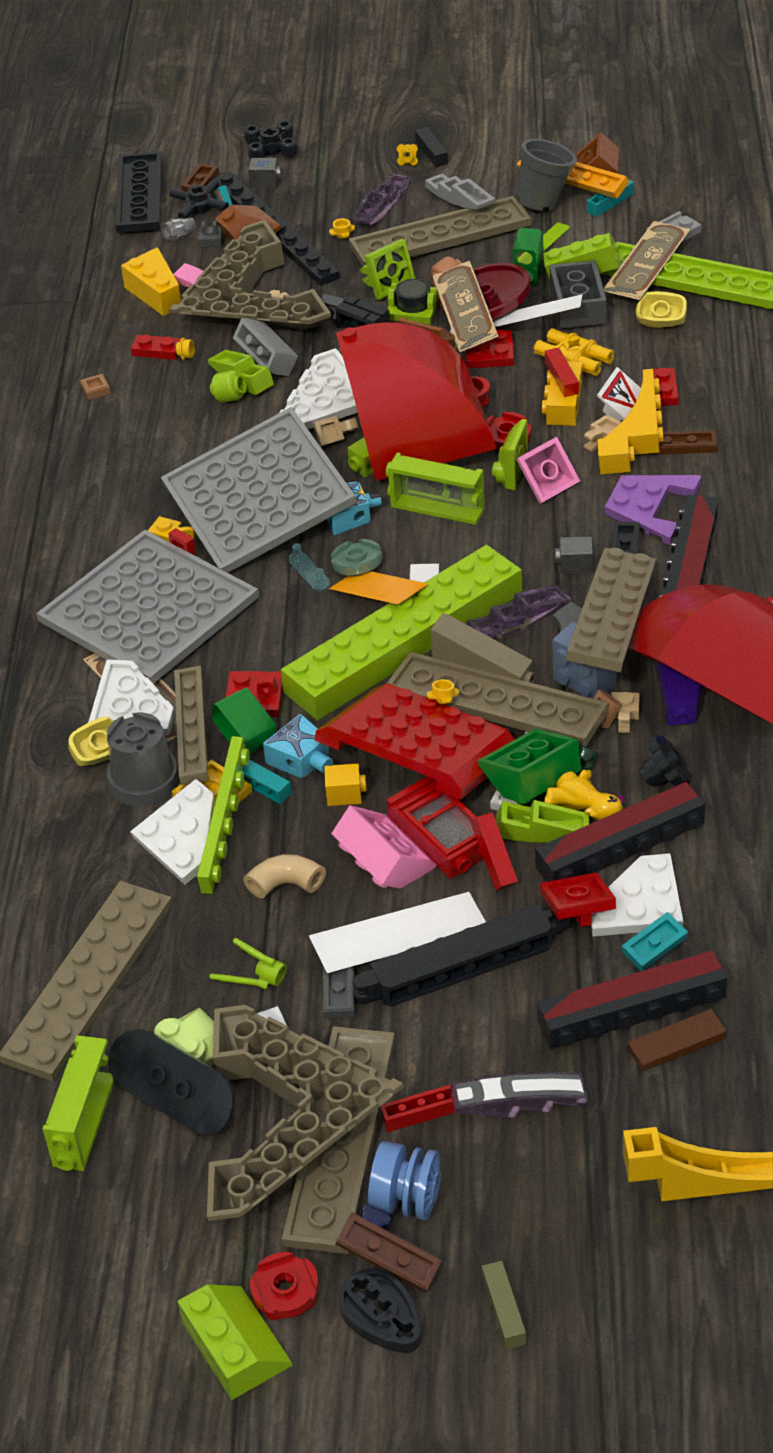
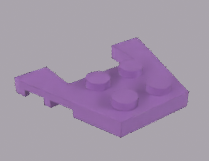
M621 475L605 505V514L620 522H640V528L645 529V534H655L662 538L663 543L671 545L673 537H675L676 522L658 519L656 516L668 493L684 496L688 494L696 495L701 485V476Z

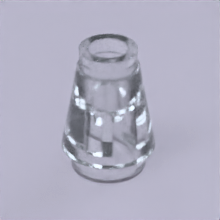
M191 217L167 219L162 224L161 229L165 239L175 241L195 230L196 224Z

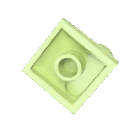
M198 1008L179 1019H164L155 1027L154 1033L209 1066L215 1064L213 1060L214 1021L202 1009Z

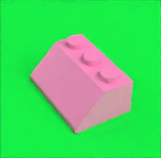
M350 805L331 833L339 841V847L352 854L356 858L355 863L362 869L369 871L373 875L372 880L383 888L389 886L401 889L432 871L437 865L383 813Z

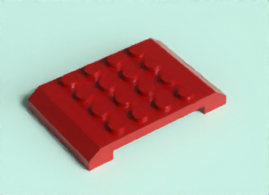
M390 683L374 688L315 732V741L339 750L346 744H349L437 780L436 790L460 800L487 778L478 766V760L515 740L508 729L485 721L482 717L472 716L460 711L456 707L437 703L435 699L423 697L413 693L410 689L400 688Z

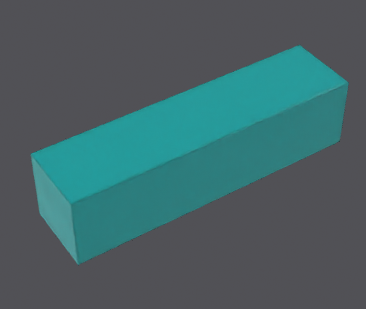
M629 180L628 185L617 199L599 193L587 200V213L598 217L633 195L634 182Z
M249 760L248 766H244V780L251 784L252 789L278 804L284 802L292 794L290 781Z

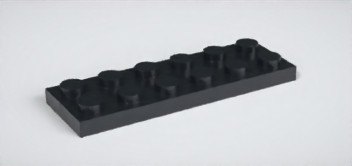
M161 151L119 155L116 206L117 233L160 229Z

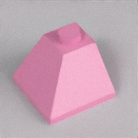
M557 437L516 459L539 503L580 482Z

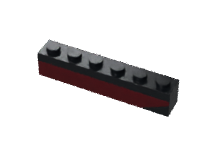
M688 494L686 503L681 504L679 520L681 521H677L675 536H678V538L673 537L671 553H674V555L669 554L667 570H670V572H665L663 587L666 589H661L659 597L677 589L703 585L718 518V497Z
M687 782L682 783L535 848L536 869L546 882L596 873L610 865L620 863L637 853L647 851L657 844L669 841L684 832L698 828L705 821V803Z
M709 951L538 1001V1023L550 1049L568 1046L574 1042L591 1037H599L604 1033L614 1030L626 1029L641 1022L657 1020L668 1014L687 1011L692 1007L706 1003L717 1002L720 999L726 998L727 977L713 951Z

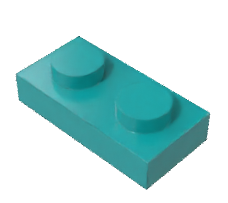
M666 912L624 943L621 947V952L640 971H644L686 940L688 931Z

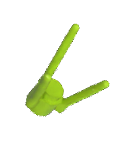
M234 938V944L260 960L255 970V974L259 976V979L223 974L209 975V978L212 980L253 985L267 990L270 984L276 987L281 984L287 971V965L264 955L238 938Z

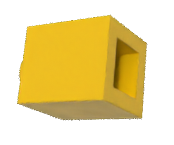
M359 764L325 766L327 806L362 804L361 792H367L366 777L365 775H360Z

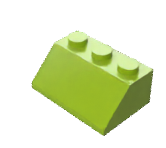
M610 233L596 235L591 239L581 242L577 241L571 245L554 248L543 253L549 279L550 265L596 260L599 274L619 268L615 240Z
M207 1284L177 1301L183 1325L231 1400L292 1366L291 1360L241 1286Z

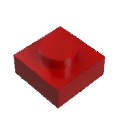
M177 528L168 533L171 544L195 556L193 537Z

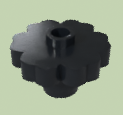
M656 734L647 741V748L652 755L643 762V766L639 768V771L651 787L656 784L661 785L667 780L674 786L691 782V774L686 769L687 765L677 749L673 748L667 739L662 735L658 736Z

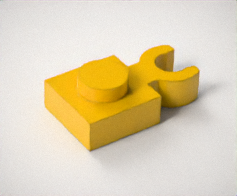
M160 516L148 530L168 542V533L175 528L194 539L196 537L192 527H182L181 522Z

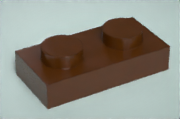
M199 163L181 185L182 191L188 192V189L194 185L206 187L213 178L218 176V166Z

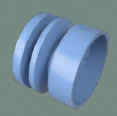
M382 1141L376 1151L368 1189L369 1209L393 1215L399 1202L402 1201L403 1216L411 1218L415 1211L418 1220L427 1221L437 1200L440 1188V1153L436 1150H429L424 1158V1150L416 1147L410 1160L407 1161L405 1145Z

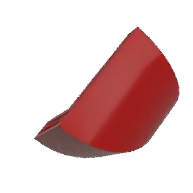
M374 323L355 328L350 327L336 332L375 481L389 478L386 476V467L389 462H392L397 453H401V456L446 463L496 449L494 438L470 372L460 354L443 338L426 329L402 323Z
M704 584L669 592L641 609L628 648L629 650L679 672L762 720L773 724V598L767 596L764 599L759 595L733 587Z

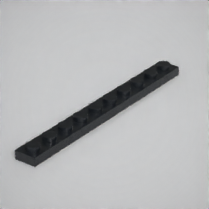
M232 172L223 173L213 178L219 182L218 187L227 186L233 205L257 206L281 225L282 228L275 234L281 241L282 251L320 286L340 279L339 270Z

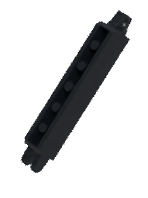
M536 904L528 908H522L514 913L494 918L480 925L468 927L449 936L437 938L432 942L409 948L398 954L383 957L378 961L370 963L371 970L363 972L361 975L358 974V976L353 978L354 998L359 1004H367V1002L371 1003L381 999L384 1005L393 1007L549 951L552 945V936L570 927V919L558 920L551 909L543 911L540 905Z

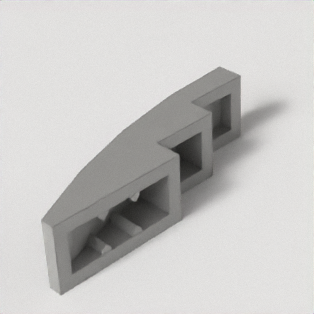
M442 173L425 180L426 189L445 201L463 208L479 209L495 203L494 197L469 178L462 181L457 176L448 178Z

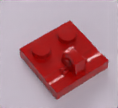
M496 330L498 337L467 349V368L514 366L512 330Z
M230 671L226 697L247 687L270 717H279L283 694L281 671Z
M597 872L540 883V893L558 920L575 917L580 927L592 925V913L616 909V897Z

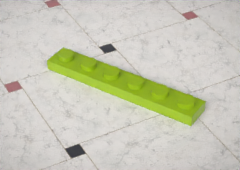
M232 736L197 874L201 893L213 894L215 883H219L221 879L220 862L221 859L226 858V837L232 833L233 819L231 817L232 813L238 809L239 798L237 792L238 788H243V768L248 766L250 752L249 749H245L243 737Z

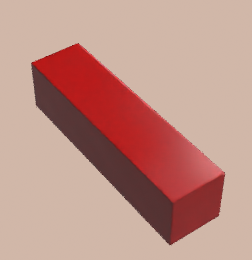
M560 348L545 350V364L563 396L568 397L579 394V381Z
M493 812L476 817L471 821V825L495 891L513 886L518 880Z
M457 1083L382 1104L380 1106L381 1118L387 1133L463 1111V1105L459 1103L456 1089Z

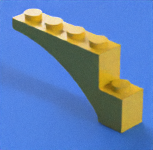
M653 369L643 370L640 394L627 417L603 439H598L601 475L631 472L630 462L635 461L634 455L658 453L659 442H664L663 427H657L662 425L661 410L656 411V409H661L660 394L655 395V393H660L659 378L654 379Z
M657 1127L623 1131V1157L628 1182L657 1179L661 1201L773 1188V1152H731L698 1147L668 1137L658 1132Z

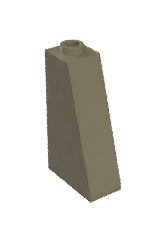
M442 613L432 627L431 645L433 658L534 683L533 662L524 655L445 613Z

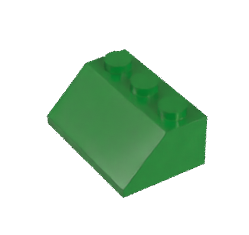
M533 729L479 759L478 766L503 798L513 800L518 804H526L538 795L547 792L548 788L554 787L563 774L570 771L576 774L581 771L578 739L540 729Z

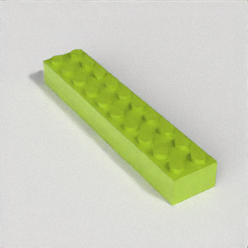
M486 544L425 581L424 583H428V585L400 604H387L281 669L283 692L318 721L395 673L409 652L424 655L432 650L431 629L442 613L448 614L471 626L522 594V569Z

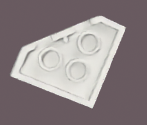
M107 659L89 722L106 716L113 720L121 716L126 719L133 717L132 713L143 712L157 717L163 727L164 735L170 736L175 717L174 707L161 696L159 690L139 671V667L133 661Z
M195 779L130 831L133 838L184 885L198 874L216 802L215 796L201 782Z
M670 853L640 856L608 887L616 897V909L592 913L591 930L592 937L639 933L666 912L683 926V917Z

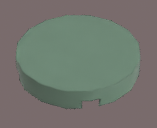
M361 539L359 543L352 544V541H348L339 545L331 554V563L334 571L339 574L348 576L360 575L375 569L382 562L383 555L378 543L372 540Z

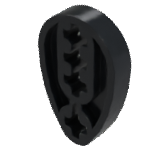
M364 1269L347 1278L339 1292L340 1312L344 1322L359 1336L384 1349L401 1353L415 1351L421 1344L419 1317L412 1298L399 1280L391 1273L381 1269ZM359 1287L363 1290L367 1287L368 1297L371 1300L378 1298L379 1308L383 1312L389 1309V1315L385 1316L381 1313L377 1316L376 1306L372 1302L366 1304L365 1295L361 1291L355 1293V1288ZM399 1330L405 1334L411 1332L412 1337L408 1339L406 1336H402L400 1338Z

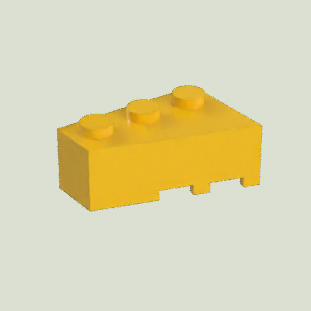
M158 247L121 265L124 287L161 315L169 314L171 306L173 304L177 305L181 301L179 284Z

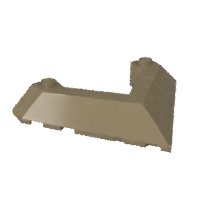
M266 220L244 226L240 231L241 235L238 239H232L224 248V254L220 258L216 257L197 278V281L181 295L182 300L177 305L173 304L169 309L170 313L201 315L234 320L247 318L263 321L267 325L304 331L325 324L331 317L330 311L314 289L294 296L283 295V298L272 297L270 292L254 290L253 294L249 293L264 271L272 270L285 264L281 241Z
M247 1005L214 1009L213 1060L217 1070L224 1074L229 1081L254 1078L298 1108V1110L287 1120L283 1118L265 1135L266 1140L256 1150L250 1149L241 1158L209 1162L208 1221L242 1217L404 1088V1084L394 1078L389 1080L379 1075L376 1069L356 1059L353 1061L345 1057L344 1053L305 1034L299 1035L289 1030L287 1025L271 1017L266 1019L256 1014L255 1009Z

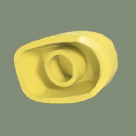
M647 292L637 304L636 318L640 324L646 327L662 328L680 325L685 322L687 301L685 297L675 293Z
M109 716L95 719L78 728L70 735L68 749L79 766L94 765L109 760L107 730L114 721Z

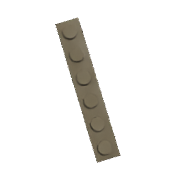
M201 666L174 670L181 785L190 784L195 779L199 782L208 781L209 770Z

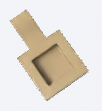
M606 414L592 423L590 431L584 435L589 440L584 445V448L591 452L595 451L598 448V439L606 437L621 422Z
M334 416L314 422L313 427L319 446L322 447L343 441V433L356 430L355 428H358L356 418L339 423L338 417Z
M612 692V697L622 705L615 717L619 722L618 733H630V719L639 720L640 693Z

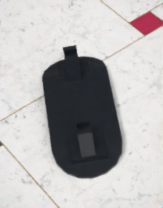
M142 1029L126 1031L117 1037L110 1047L108 1056L109 1070L115 1082L123 1089L194 1132L204 1136L216 1135L226 1127L231 1119L234 1108V1092L230 1081L224 1074L160 1036Z

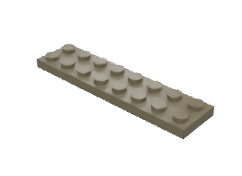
M514 196L495 200V203L479 209L465 208L350 238L349 246L361 265L365 266V255L400 239L406 240L410 257H417L421 254L437 252L440 249L459 246L463 243L478 241L482 238L501 235L505 232L531 226V217Z
M604 548L567 649L565 660L621 672L653 574L655 558L642 553L632 554L624 552L619 548Z
M409 652L387 682L400 688L410 689L415 694L427 697V692L432 691V683L440 679L449 680L454 683V688L459 690V695L454 696L452 702L444 705L456 707L464 713L482 717L486 721L527 732L533 729H540L578 739V745L583 747L587 746L609 711L608 702L414 652Z
M119 881L1 1050L0 1063L54 1082L71 1057L72 1050L76 1049L74 1042L76 1035H86L172 907V898Z
M333 1026L328 1046L344 1053L345 1057L353 1061L356 1059L376 1069L379 1075L387 1078L395 1044V1033ZM380 1107L298 1171L282 1236L283 1247L349 1254L347 1250L335 1245L351 1212L358 1214Z

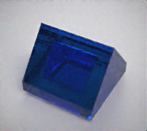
M364 1205L360 1213L362 1218L385 1230L391 1221L388 1214Z

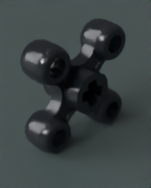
M289 121L279 122L276 128L267 127L260 131L258 126L250 125L244 130L245 141L247 144H250L248 146L250 160L251 158H265V155H277L280 152L287 158L294 157L297 154V142L292 138L293 125Z

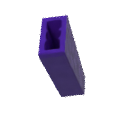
M654 661L668 726L696 723L702 685Z

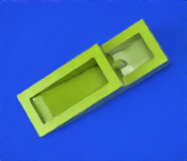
M224 350L208 359L209 365L218 373L236 370L243 375L247 382L246 392L257 395L274 385L269 367L256 365L251 355Z
M533 800L531 807L502 801L495 820L503 839L548 843L589 825V814Z

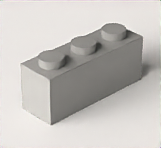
M241 318L233 339L260 366L269 367L270 373L289 376L298 355L265 322Z

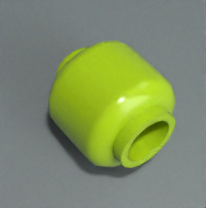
M236 370L216 373L210 384L211 394L221 403L238 401L247 390L246 379Z

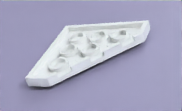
M336 348L314 355L310 368L305 370L299 380L298 388L294 389L287 399V406L284 410L292 407L307 429L314 428L313 423L334 416L342 419L358 413L343 357Z

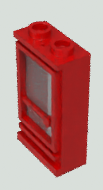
M427 776L387 799L388 817L437 864L436 866L449 879H452L484 860L471 825V821L477 816L457 798L436 790L437 780Z

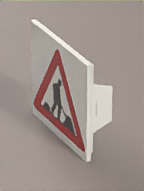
M616 367L597 394V397L605 403L603 412L618 421L624 420L635 405L641 388Z

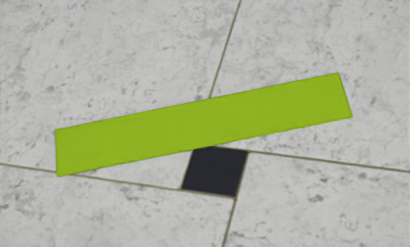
M557 222L543 235L544 251L571 226ZM524 252L518 258V262L526 265L532 262L531 254Z

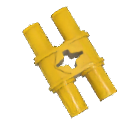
M554 328L550 329L547 334V343L538 340L534 345V354L545 357V350L559 347L567 361L582 362V372L595 377L601 371V362L609 365L614 359V350L597 345L595 340L579 337L576 333H563Z

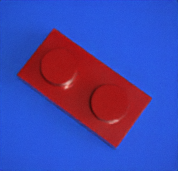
M137 335L131 347V354L137 357L176 360L178 357L176 345L177 342H180L181 338Z
M674 368L653 369L654 379L659 378L660 393H655V395L660 394L661 406L678 405L679 397Z

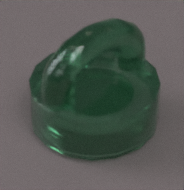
M579 745L580 758L587 760L586 765L581 766V771H579L581 773L583 770H591L593 764H596L599 755L597 752Z

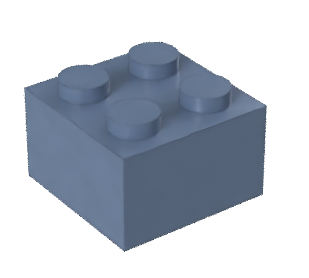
M571 622L552 639L553 680L580 693L582 696L593 699L599 689L609 692L617 684V671L565 660L567 649L577 623Z

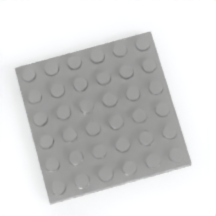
M292 407L161 477L165 487L217 568L227 573L357 503L352 490Z
M143 530L36 614L38 621L106 660L133 661L139 667V671L154 684L259 597V591L252 585L151 532Z

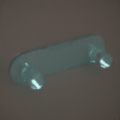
M294 544L292 546L293 553L288 558L290 565L312 589L316 591L327 590L330 587V580L324 574V570L317 568L314 562L302 552L300 544Z

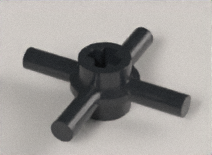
M213 179L206 187L194 185L188 189V192L171 188L169 196L185 200L187 204L178 213V217L181 220H185L191 213L204 214L208 212L210 207L220 210L227 209L229 207L228 202L211 197V193L219 186V182Z

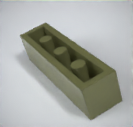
M498 1261L482 1265V1278L505 1350L527 1345L526 1331L503 1262Z

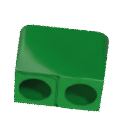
M520 228L517 230L513 245V264L523 267L529 275L531 285L537 286L544 268L543 233L539 229ZM528 252L532 256V262L527 265L519 263L518 253Z
M247 687L214 703L212 706V719L229 743L232 736L243 737L245 749H249L250 755L262 748L263 743L276 732L275 722Z

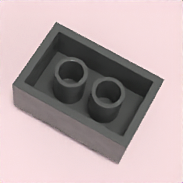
M596 260L550 265V290L553 301L582 295L580 307L556 313L560 328L606 324V297Z

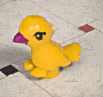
M583 770L579 776L572 771L563 774L557 781V787L547 789L544 802L574 810L586 809L584 812L590 814V817L598 821L623 810L622 804L625 802V796H614L598 792L589 780L592 777L591 771Z

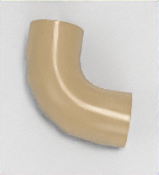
M282 854L267 858L256 865L243 877V881L247 889L258 898H264L274 888L282 884H295L305 891L313 893L324 882L326 869L305 857Z

